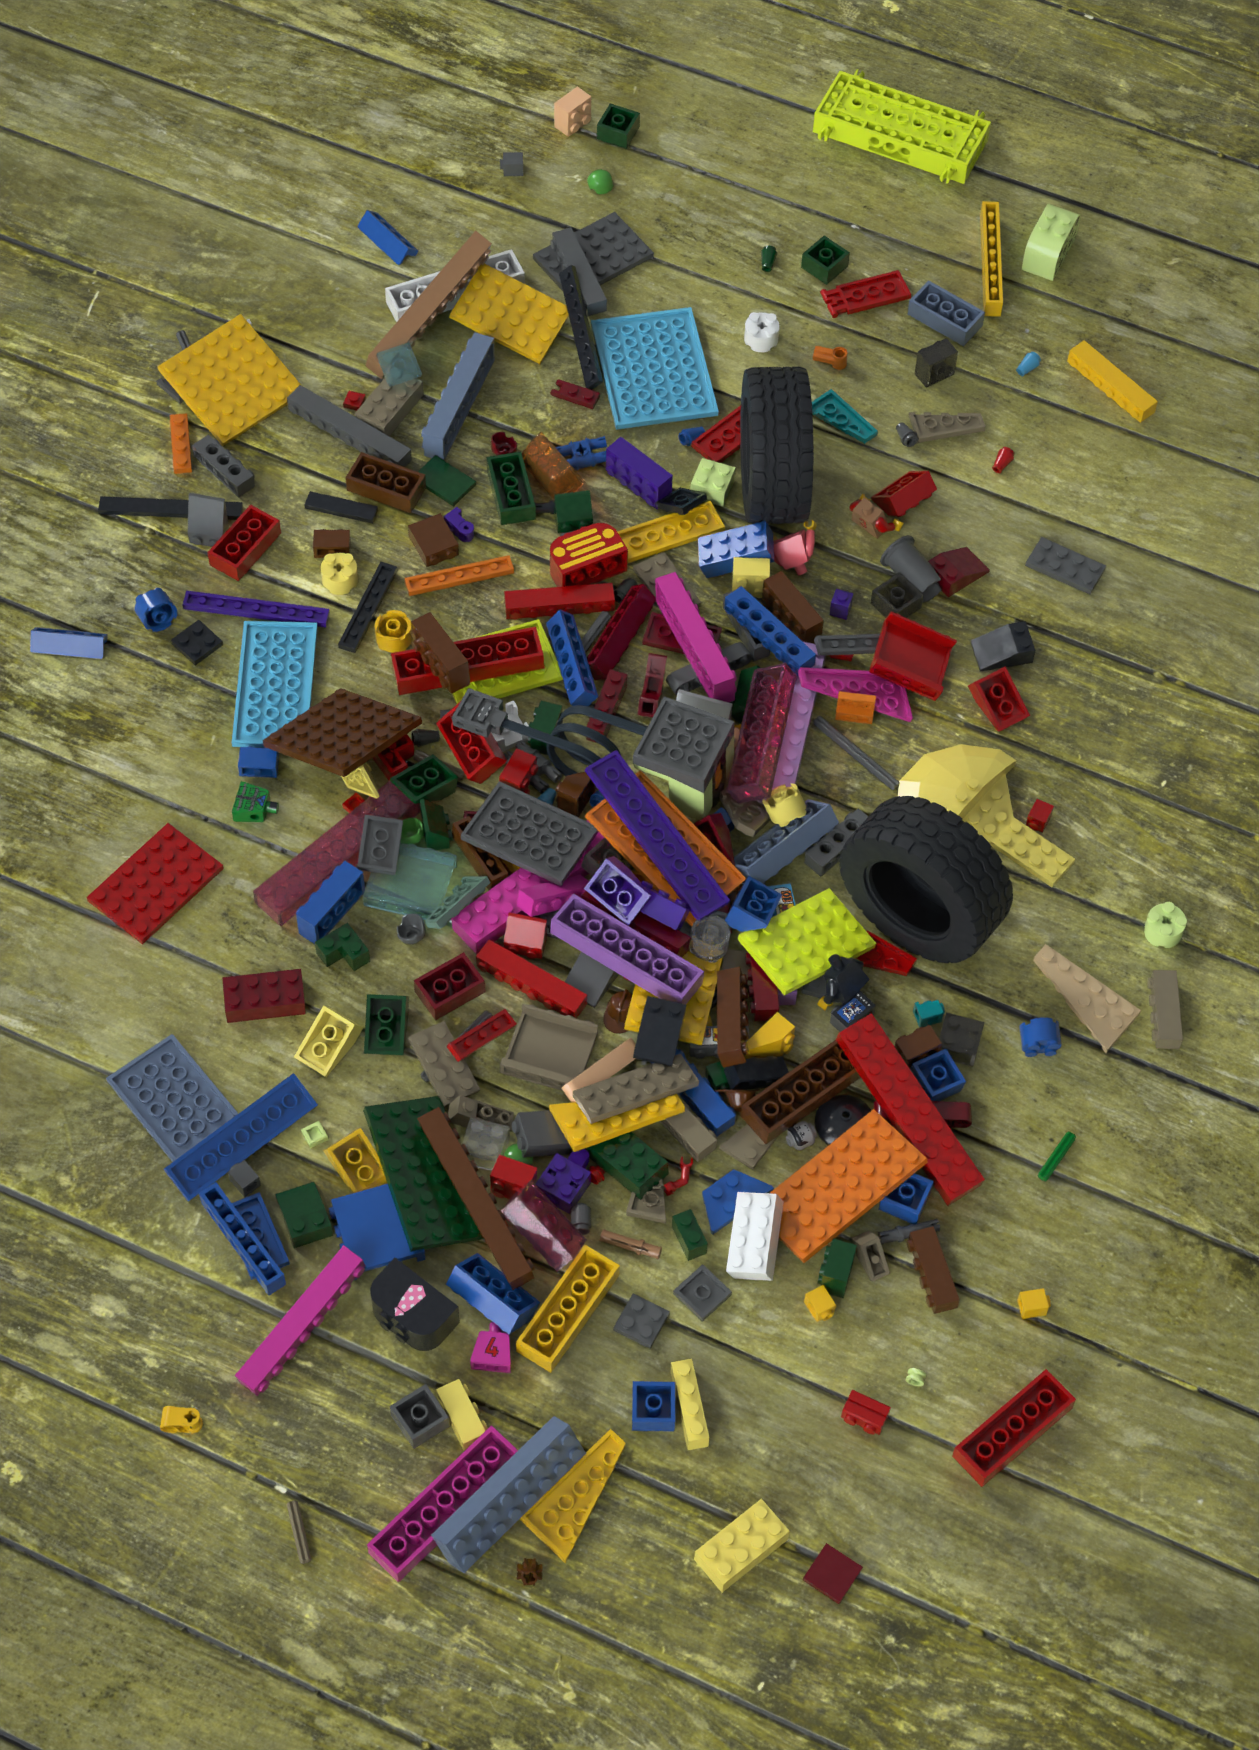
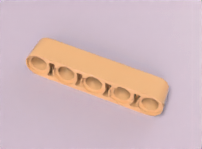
M632 1038L623 1042L561 1087L571 1103L576 1102L573 1098L574 1090L609 1079L636 1059L633 1058L636 1043Z

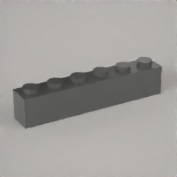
M572 228L552 232L551 247L556 251L557 260L562 263V269L564 270L570 265L576 267L587 316L607 311V299Z

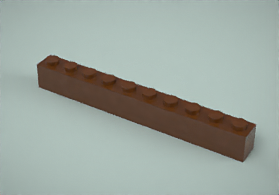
M437 1107L417 1118L423 1132L512 1290L534 1279L532 1271L535 1268L531 1260L524 1258L523 1254L526 1252L522 1244L515 1242L514 1237L516 1234L511 1225L506 1226L504 1221L507 1219L502 1209L497 1210L495 1206L497 1201L493 1193L488 1194L485 1189L488 1187L483 1176L478 1177L476 1172L479 1169L474 1160L469 1161L467 1157L469 1151L465 1144L460 1145L458 1141L460 1136L456 1128L451 1129L449 1125L451 1120L447 1112L442 1113L440 1108Z

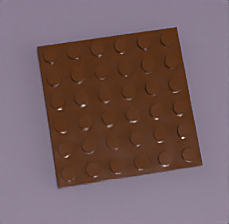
M340 688L276 732L271 733L270 736L263 740V745L276 752L346 777L421 725L422 718Z

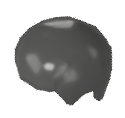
M414 913L404 915L401 924L397 926L399 940L405 944L412 945L421 941L426 934L423 918Z

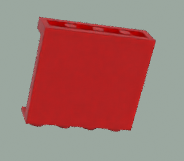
M890 612L884 620L869 672L936 701L943 692L944 686L941 685L951 650L957 643V640L948 635L941 634L932 628L925 627L916 621L907 619L900 614Z

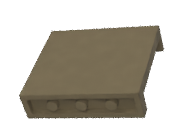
M522 1004L521 1016L505 1058L502 1057L500 1063V1073L563 1091L561 1087L585 1071L598 1035V1025L591 1021L578 1020L570 1015H560L553 1010L539 1009L535 1005Z

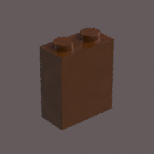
M441 513L408 525L409 538L426 567L437 565L439 562L459 555V544Z

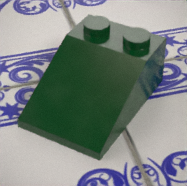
M434 754L390 778V781L414 804L420 803L421 799L432 802L448 797L456 792L458 776Z
M367 994L364 1054L404 1055L409 1015V996Z
M315 1182L275 1194L293 1248L333 1236L332 1226Z

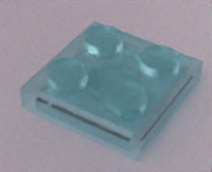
M409 342L376 354L389 387L422 376Z

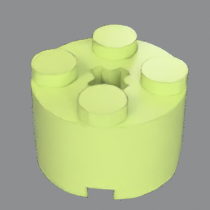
M1165 902L1154 906L1150 910L1145 923L1144 934L1146 939L1157 947L1165 946V948H1171L1176 946L1180 942L1186 927L1187 919L1185 914L1172 902Z

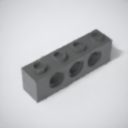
M208 434L192 445L194 457L238 498L255 487L253 472L249 469L247 470L239 459L236 460L228 449H224L217 439H213Z
M859 808L853 813L850 812L843 822L838 823L830 833L823 835L817 844L811 845L806 850L804 863L820 877L823 876L839 862L845 842L868 816Z

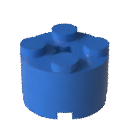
M155 588L140 594L135 599V613L148 630L152 629L154 632L162 631L172 624L173 618L176 619L177 617L176 606L161 588Z
M1035 1018L1030 1020V1024L1025 1025L1024 1022L1019 1026L1022 1051L1025 1052L1026 1057H1034L1039 1053L1053 1056L1057 1054L1056 1050L1062 1046L1059 1022L1057 1020L1053 1022L1052 1018Z

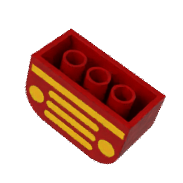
M595 523L584 526L579 530L556 538L550 545V575L557 587L595 584L627 572L628 549L616 529L609 524Z

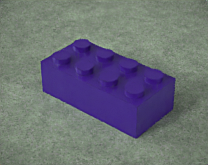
M622 437L606 448L607 473L619 480L623 486L631 489L635 495L644 499L648 505L658 509L657 501L672 493L673 475Z

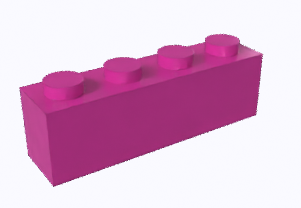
M579 874L567 877L562 886L553 882H547L519 889L517 907L530 917L560 910L573 894L581 898V895L586 891L584 888L589 881Z

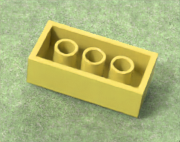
M761 1498L697 1549L694 1560L723 1593L785 1543L789 1538L790 1531Z

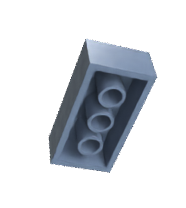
M928 280L909 300L907 314L960 345L965 346L983 326L985 312Z

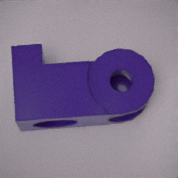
M458 507L444 516L449 529L462 542L473 540L474 525L462 518V511Z

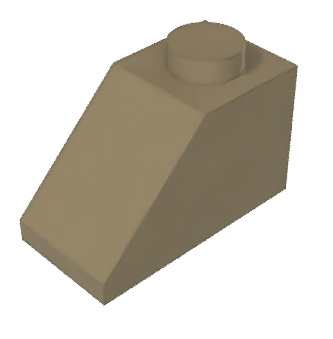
M868 1230L851 1238L852 1243L857 1245L856 1256L870 1281L873 1282L890 1274L878 1236Z

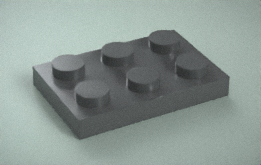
M365 815L357 869L389 875L396 874L403 820Z

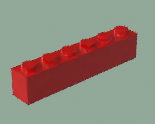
M613 583L504 591L506 619L553 617L559 610L572 615L615 611Z
M490 939L476 955V966L482 972L492 974L498 981L506 982L514 990L525 993L530 999L543 1003L547 1009H553L560 1013V1015H570L577 1019L587 1005V994Z

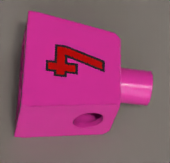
M494 1322L490 1323L489 1331H480L470 1360L471 1369L511 1373L509 1334L501 1333L502 1330Z

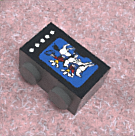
M859 990L847 1004L843 1003L832 1009L830 1023L841 1032L872 1013L874 1015L876 1005Z

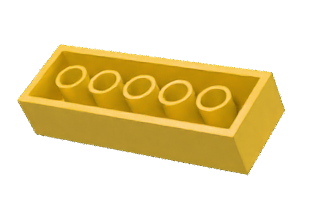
M584 1245L516 1341V1352L552 1373L619 1277L620 1265Z

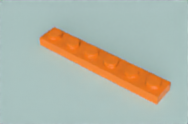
M510 555L404 579L409 596L514 574V567Z

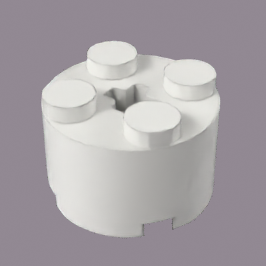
M756 312L749 315L745 323L744 342L753 351L768 352L778 344L779 322L776 319V315Z

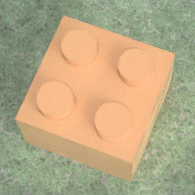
M578 86L554 103V127L567 137L576 133L581 127L591 121V96Z

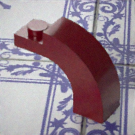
M648 654L645 681L639 699L637 715L653 718L660 705L666 674L667 656Z

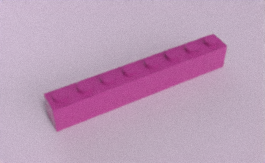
M343 1245L235 1374L237 1380L256 1396L260 1392L266 1391L270 1385V1380L281 1373L283 1365L288 1359L290 1360L295 1356L299 1345L309 1339L310 1332L315 1326L318 1327L323 1322L324 1315L329 1310L331 1311L335 1308L339 1297L342 1294H346L351 1288L353 1280L363 1274L365 1270L363 1260Z

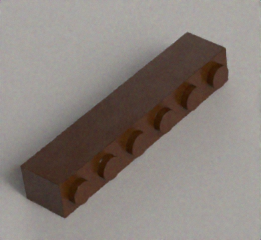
M740 966L717 971V1054L723 1067L746 1063V1054H749L746 1040H749L746 1026L749 1025L746 1015L748 1005L745 1000L748 998V992L745 985H748L746 974H742Z

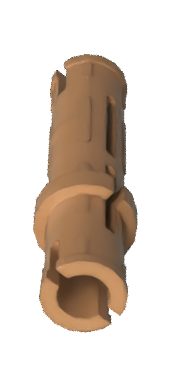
M605 1229L602 1230L600 1242L636 1252V1255L639 1256L643 1254L658 1260L662 1252V1247L646 1243L643 1239L639 1241Z

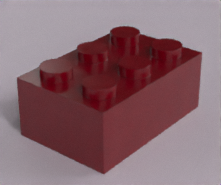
M463 952L415 979L414 990L436 1021L485 993V980Z

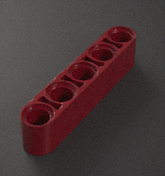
M875 1101L873 1109L893 1126L878 1102ZM932 1101L949 1128H967L972 1125L970 1103Z

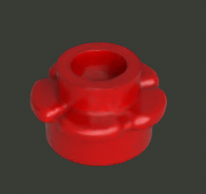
M589 1167L593 1184L597 1185L605 1180V1172L601 1167Z

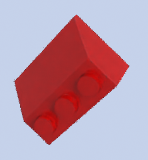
M909 471L873 495L871 500L888 516L901 517L906 514V510L918 506L921 500L931 497L932 493L937 490V487L929 471Z

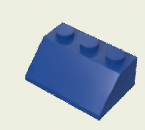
M748 876L738 892L724 923L740 932L766 928L782 894Z

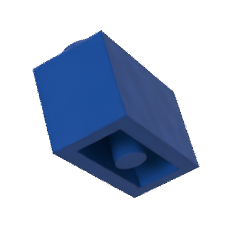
M240 747L238 760L239 776L277 778L278 752L269 748Z

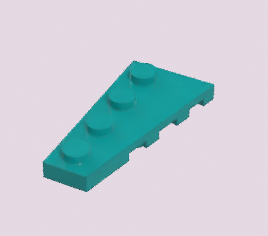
M832 389L812 401V415L865 444L877 436L878 430Z

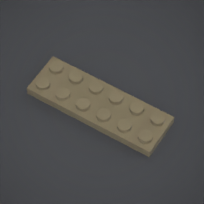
M678 1054L674 1057L672 1067L652 1063L574 1090L573 1098L589 1123L592 1124L699 1086V1080L682 1055Z

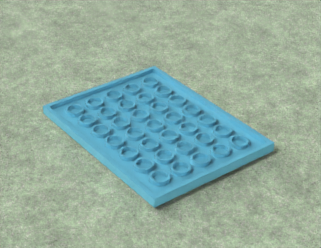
M691 307L591 320V328L616 430L718 416L719 411Z

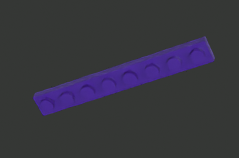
M187 590L182 604L185 610L278 622L317 623L318 627L325 628L327 627L330 610L327 608Z

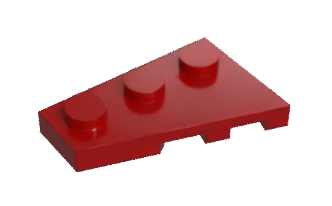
M867 930L866 932L876 942V946L856 957V959L863 961L864 967L907 976L916 964L917 958Z

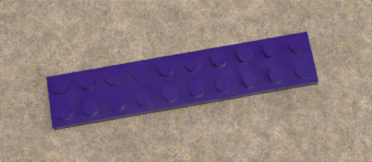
M617 750L586 767L585 772L680 899L687 903L686 906L690 908V912L698 922L730 902V899Z

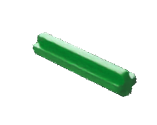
M1069 1131L1066 1132L1039 1171V1179L1044 1182L1049 1179L1075 1141V1134Z

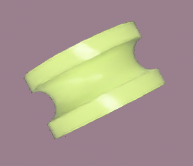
M916 1368L908 1369L906 1382L914 1386H923V1379L926 1378V1373Z

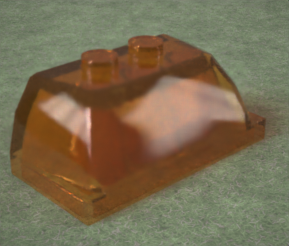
M541 431L523 450L522 457L525 467L553 499L555 494L575 492L586 483Z

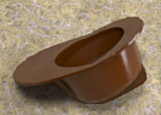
M627 989L615 993L607 1004L603 1022L605 1027L612 1033L621 1034L628 1031L624 1027L632 994Z
M760 1089L715 1091L725 1093L729 1105L736 1112H741L742 1105L756 1096V1091Z

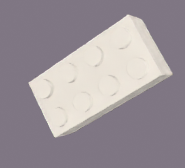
M737 1192L726 1272L732 1278L773 1281L784 1203L777 1194Z

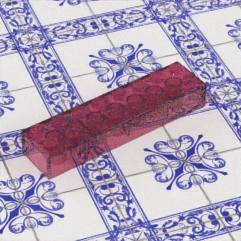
M786 663L755 669L753 672L727 792L738 804L771 797L797 678L796 674Z

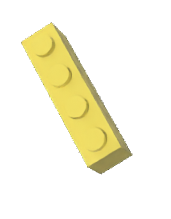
M692 1359L671 1362L670 1372L672 1381L675 1382V1395L687 1450L708 1447L709 1433Z

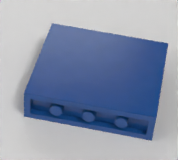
M388 1184L331 1199L332 1207L329 1208V1213L332 1220L336 1219L337 1225L334 1226L337 1238L341 1237L342 1243L339 1244L340 1249L344 1245L360 1257L365 1264L364 1272L387 1266L394 1257L399 1261L416 1257L417 1262L425 1260L424 1250L410 1252Z

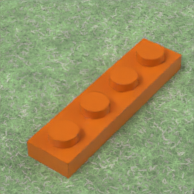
M187 413L170 415L174 474L192 472L188 415Z

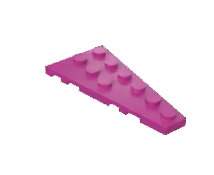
M800 667L798 670L801 687L837 699L839 691L876 696L874 711L911 722L913 719L906 689L869 671Z

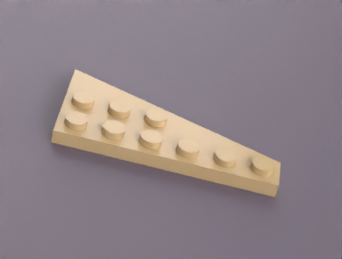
M1045 944L1034 957L1033 961L1046 978L1052 981L1057 992L1063 995L1066 999L1065 1002L1082 1024L1086 1025L1092 1032L1091 1035L1095 1040L1099 1041L1105 1053L1110 1050L1140 1015L1141 1010L1048 945Z

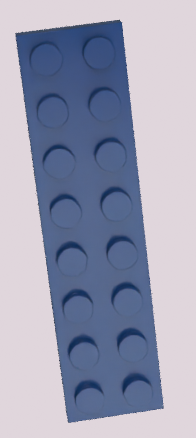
M293 1073L165 1167L164 1171L189 1202L201 1191L228 1173L233 1165L241 1163L318 1104Z

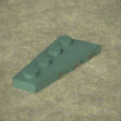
M464 876L461 879L462 884L460 887L456 885L452 889L453 895L445 897L442 901L444 905L437 907L425 920L427 927L441 929L446 926L449 919L457 916L464 906L469 905L476 895L485 891V887L491 883L488 877Z

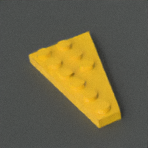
M674 1094L592 1124L589 1123L576 1102L549 1105V1110L572 1150L577 1152L685 1112V1106L679 1096Z
M611 1429L520 1518L565 1564L626 1447V1443Z

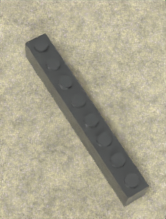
M299 385L287 397L288 409L292 413L303 417L307 422L315 424L319 429L327 431L333 437L339 438L348 446L359 450L360 453L363 452L402 467H406L411 462L410 448L307 388Z

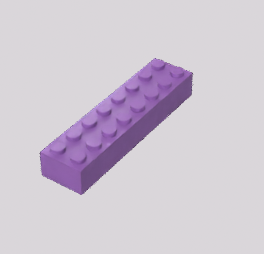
M575 894L568 899L551 919V934L660 999L687 1004L703 983V970Z

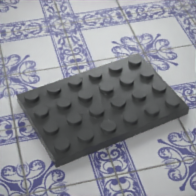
M616 212L574 232L599 285L654 257V252ZM549 245L534 253L533 260L563 291L559 273L563 271L562 263L558 262L556 251Z
M499 781L461 833V840L562 886L599 831L591 823Z

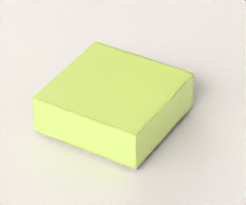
M319 1121L301 1129V1133L310 1148L328 1140V1136Z

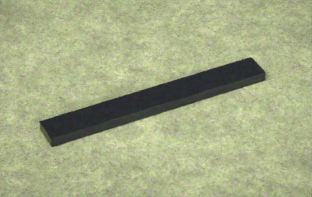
M100 496L98 513L106 515L188 518L189 500ZM225 501L228 520H237L242 514L243 503Z

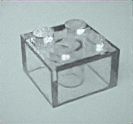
M470 1117L462 1143L465 1144L469 1151L467 1156L469 1161L474 1160L478 1168L492 1171L499 1154L504 1155L510 1138L509 1126Z

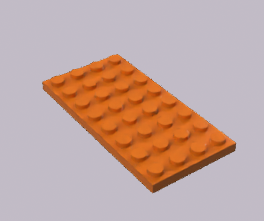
M639 770L635 774L720 888L729 896L747 878ZM606 799L586 813L585 818L648 883L653 885L656 891L663 890L669 893V897L675 901L677 898L680 899ZM689 912L685 921L692 927L698 921Z
M873 1109L770 1192V1194H777L784 1201L779 1239L805 1263L928 1163L927 1158Z

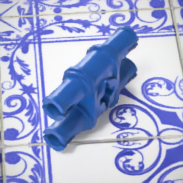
M605 436L590 440L585 438V440L570 441L568 445L554 447L556 459L569 455L572 457L571 459L557 461L559 472L572 469L578 471L581 468L594 467L596 464L606 462V451L592 452V450L607 447Z

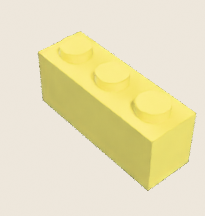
M457 1379L436 1389V1395L441 1407L449 1417V1423L463 1451H465L488 1427L484 1420L480 1421L477 1415L480 1413L475 1402L471 1403L468 1397L470 1392L467 1385H462L460 1379Z

